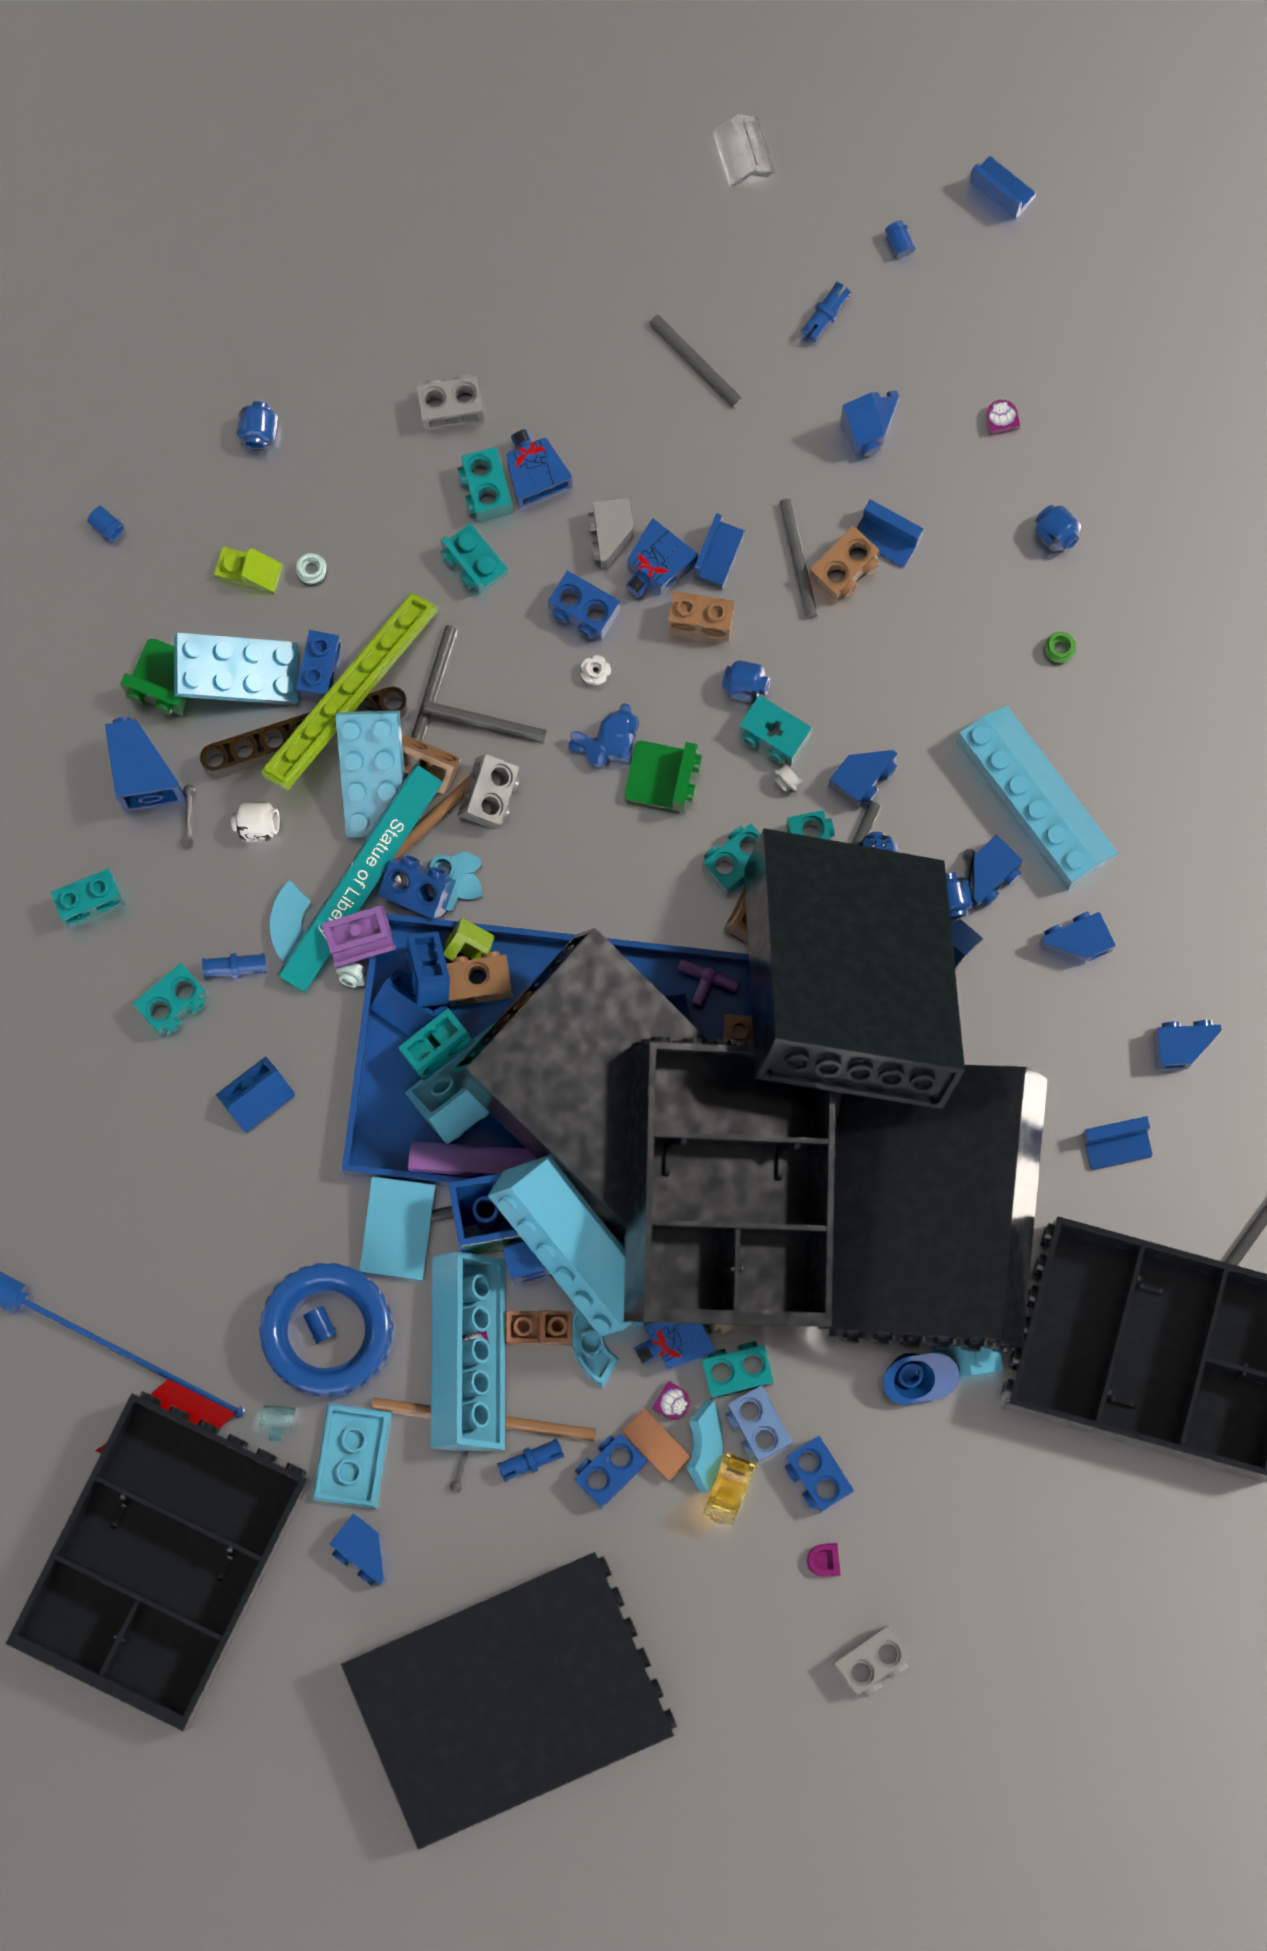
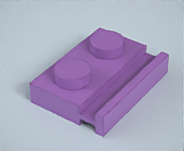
M384 905L322 923L330 953L335 961V967L396 949V945H394L391 937L392 932Z

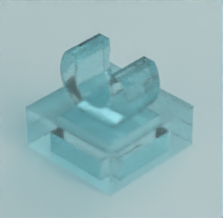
M263 1406L260 1412L259 1426L269 1427V1441L282 1442L285 1428L291 1429L294 1424L296 1407Z

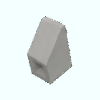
M630 497L593 502L594 512L588 513L590 531H596L598 541L592 542L594 561L600 560L601 570L608 569L634 537Z

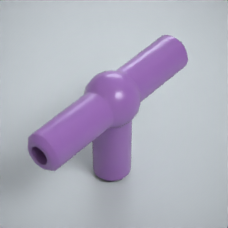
M683 959L678 966V971L700 979L692 1003L699 1007L704 1006L712 984L733 993L737 992L740 984L737 980L717 973L713 968H704Z

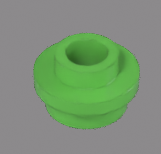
M1065 632L1051 634L1045 643L1046 655L1057 663L1069 661L1076 651L1075 640ZM1056 644H1063L1066 650L1059 653L1055 650L1054 646Z

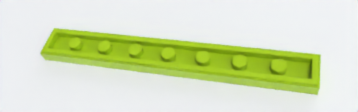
M410 593L261 770L263 777L289 790L336 734L335 715L338 712H354L434 617L437 613L436 606Z

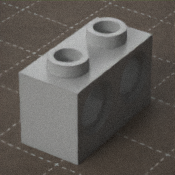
M463 374L455 376L453 380L441 382L438 379H431L423 382V385H417L424 430L484 421L477 376L471 377L470 375ZM464 393L473 396L469 402L463 403L457 400ZM433 398L443 401L438 407L427 405L428 401Z
M488 754L476 757L457 816L490 829L505 823L510 813V806H508L510 796L515 793L519 785L520 778L517 774L520 767ZM493 770L500 775L501 782L499 786L494 784L491 779ZM484 799L491 805L489 815L482 810V801Z
M888 1625L833 1664L855 1696L863 1693L866 1698L882 1687L878 1681L889 1674L893 1679L908 1669L905 1662L911 1659V1657ZM883 1645H891L896 1651V1658L890 1664H885L879 1659L878 1651ZM857 1663L865 1664L870 1672L869 1678L863 1683L855 1681L851 1674L853 1666Z

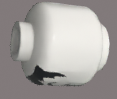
M265 801L243 802L239 805L237 813L232 814V830L237 832L239 838L244 842L270 841L274 834H277L279 831L280 818L278 810L273 809L272 805Z

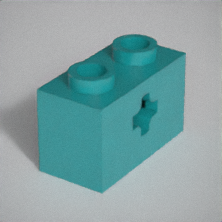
M761 695L757 697L739 725V734L742 735L741 739L746 744L754 748L760 746L768 751L767 755L779 764L786 762L789 765L793 764L812 732L811 726ZM775 728L779 730V735L775 734L772 738L768 736V731H773Z

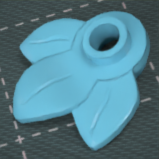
M460 852L452 857L437 855L427 865V868L447 867L449 869L447 877L456 880L446 908L448 912L453 911L458 898L461 900H475L483 895L481 883L473 874L479 869L482 861L472 853ZM432 887L433 898L436 897V890L434 887Z

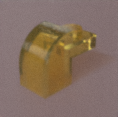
M725 1453L702 1515L709 1517L716 1523L733 1526L756 1464Z

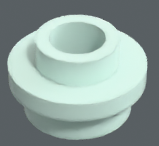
M309 553L303 555L297 561L296 573L302 582L316 584L324 579L327 573V566L320 555ZM314 565L317 567V571L309 574L306 572L307 567Z
M352 962L339 966L336 969L339 981L350 988L364 986L367 971L360 964Z

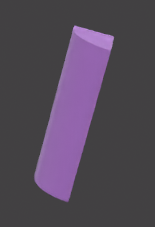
M412 1141L408 1169L410 1172L477 1178L499 1174L506 1169L536 1160L537 1158L527 1148L454 1143L447 1145L446 1143Z

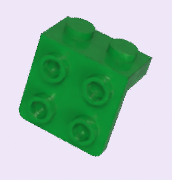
M154 638L148 639L133 674L125 673L120 685L127 698L138 703L145 701L153 704L154 708L171 715L173 712L182 716L190 698L174 696V646Z
M647 741L636 742L625 789V799L630 802L684 813L686 803H692L696 785L691 784L693 772L699 773L702 755L697 754L698 744L685 742L684 749Z

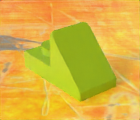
M222 546L214 577L215 579L274 594L283 565L253 548H249L248 553Z

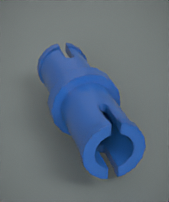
M839 282L834 284V287L822 303L818 302L814 307L816 311L805 326L801 328L800 332L805 337L813 327L815 328L808 338L810 341L817 342L827 325L836 320V313L848 297L851 296L852 293L847 287L839 297L837 296L843 288V284Z
M230 953V957L202 958L204 979L220 976H232V979L244 974L267 973L265 953L244 956Z
M555 1438L553 1441L534 1449L525 1448L522 1454L501 1463L498 1462L497 1466L500 1469L499 1471L504 1482H507L529 1471L535 1473L539 1471L538 1467L557 1459H562L564 1454L557 1438Z

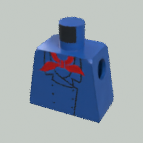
M527 429L517 431L511 436L516 449L508 452L506 457L519 509L573 487L572 476L547 438L533 442Z
M652 518L627 560V568L634 575L625 586L636 597H640L648 586L662 594L695 567L698 553Z
M646 1322L643 1326L650 1339L634 1347L642 1364L660 1355L667 1368L678 1366L716 1351L702 1324Z

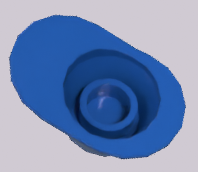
M905 1353L898 1356L887 1368L883 1377V1388L886 1395L893 1402L901 1405L937 1400L948 1396L955 1390L959 1383L960 1371L957 1363L950 1356L942 1353Z

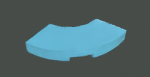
M290 880L277 895L270 915L272 943L283 964L303 935L302 924L304 916L312 905L311 901Z
M575 1306L572 1316V1346L575 1356L584 1372L594 1382L604 1388L619 1358L609 1351L604 1341V1336L598 1334L582 1312Z
M704 1401L689 1420L693 1432V1451L686 1468L699 1492H709L719 1472L722 1459L723 1432L720 1416L714 1401Z

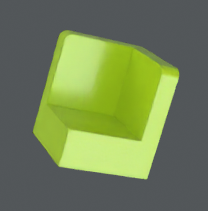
M461 917L445 942L444 956L453 961L457 954L461 952L472 959H479L481 954H488L494 935Z

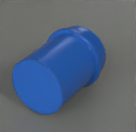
M903 220L896 221L885 228L886 238L889 239L897 258L905 257L916 250V246L908 231L909 227Z
M102 506L96 507L87 519V522L100 532L104 539H108L110 542L116 540L125 527L120 519H116Z
M324 1306L303 1315L316 1345L337 1335Z

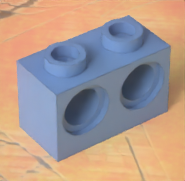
M763 1386L728 1403L727 1407L730 1411L725 1413L732 1429L735 1431L739 1428L745 1438L740 1443L749 1459L755 1457L757 1463L792 1445L793 1442ZM752 1403L757 1406L759 1410L757 1418L746 1420L741 1416L740 1408L744 1404ZM769 1432L774 1438L773 1446L768 1449L758 1447L755 1441L758 1433Z

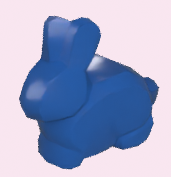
M623 703L618 711L610 713L601 721L597 737L590 738L580 731H573L570 735L569 749L585 753L587 760L598 769H603L607 760L630 764L632 758L631 749L634 737L637 735L639 718L632 714L633 710L629 704Z

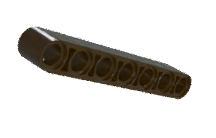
M393 686L369 693L354 712H358L361 708H369L372 711H400L401 720L407 715L409 707L404 691ZM397 698L402 701L401 706L397 709L391 710L386 707V703L390 699ZM309 713L205 746L200 753V762L206 774L213 778H222L268 763ZM337 732L328 743L338 740ZM273 736L283 738L282 744L276 748H271L267 745L268 740ZM243 746H251L253 748L252 753L248 757L238 756V750ZM214 755L223 757L222 763L217 767L208 765V760Z

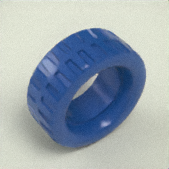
M315 1263L313 1266L301 1267L298 1271L291 1272L285 1276V1279L273 1288L272 1294L267 1297L264 1311L261 1312L259 1336L261 1347L271 1369L288 1386L313 1397L338 1398L343 1395H350L355 1393L356 1390L364 1388L373 1378L380 1374L382 1367L386 1365L394 1343L393 1316L382 1291L363 1273L338 1263ZM324 1295H337L353 1302L360 1309L365 1324L364 1339L358 1352L346 1363L333 1368H318L305 1363L295 1352L291 1339V1328L297 1312L308 1301Z

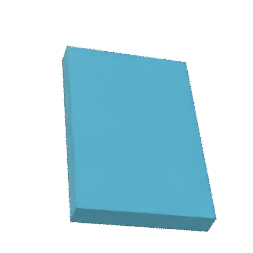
M372 1176L359 1272L417 1280L424 1279L436 1184Z
M328 1403L313 1500L377 1509L392 1412Z

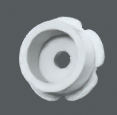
M593 655L590 659L586 658L581 664V677L587 683L601 685L606 682L607 676L611 674L610 664L606 663L605 658L600 655ZM595 667L598 668V672L596 673L593 672V668Z
M786 764L779 770L775 769V773L778 775L774 779L775 782L786 792L790 789L797 792V787L803 782L799 776Z

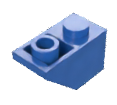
M893 750L848 755L829 779L828 787L857 809L863 802L869 804L879 790L876 788V785L882 778L887 781L897 769L898 765L895 764L897 753Z
M997 834L974 855L972 860V896L974 901L973 908L975 910L982 904L988 907L999 896L996 890L1004 883L1008 886L1011 885L1022 873L1019 868L1023 860Z
M1089 911L1072 919L1074 923L1064 928L1061 924L1047 929L1044 931L1045 936L1042 937L1039 943L1043 950L1082 964L1112 952L1116 946L1100 912L1091 915Z
M1212 1020L1194 1021L1193 1026H1181V1022L1177 1021L1162 1023V1027H1158L1154 1032L1156 1070L1188 1069L1222 1031L1221 1024L1213 1025Z
M353 1513L329 1545L335 1549L332 1555L345 1566L351 1561L360 1568L357 1575L369 1585L373 1586L375 1582L383 1585L386 1582L381 1534Z

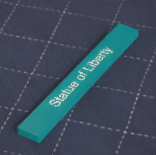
M417 764L414 765L277 973L279 977L303 992L307 990L330 955L322 923L355 914L359 911L386 870L389 860L394 858L443 781Z

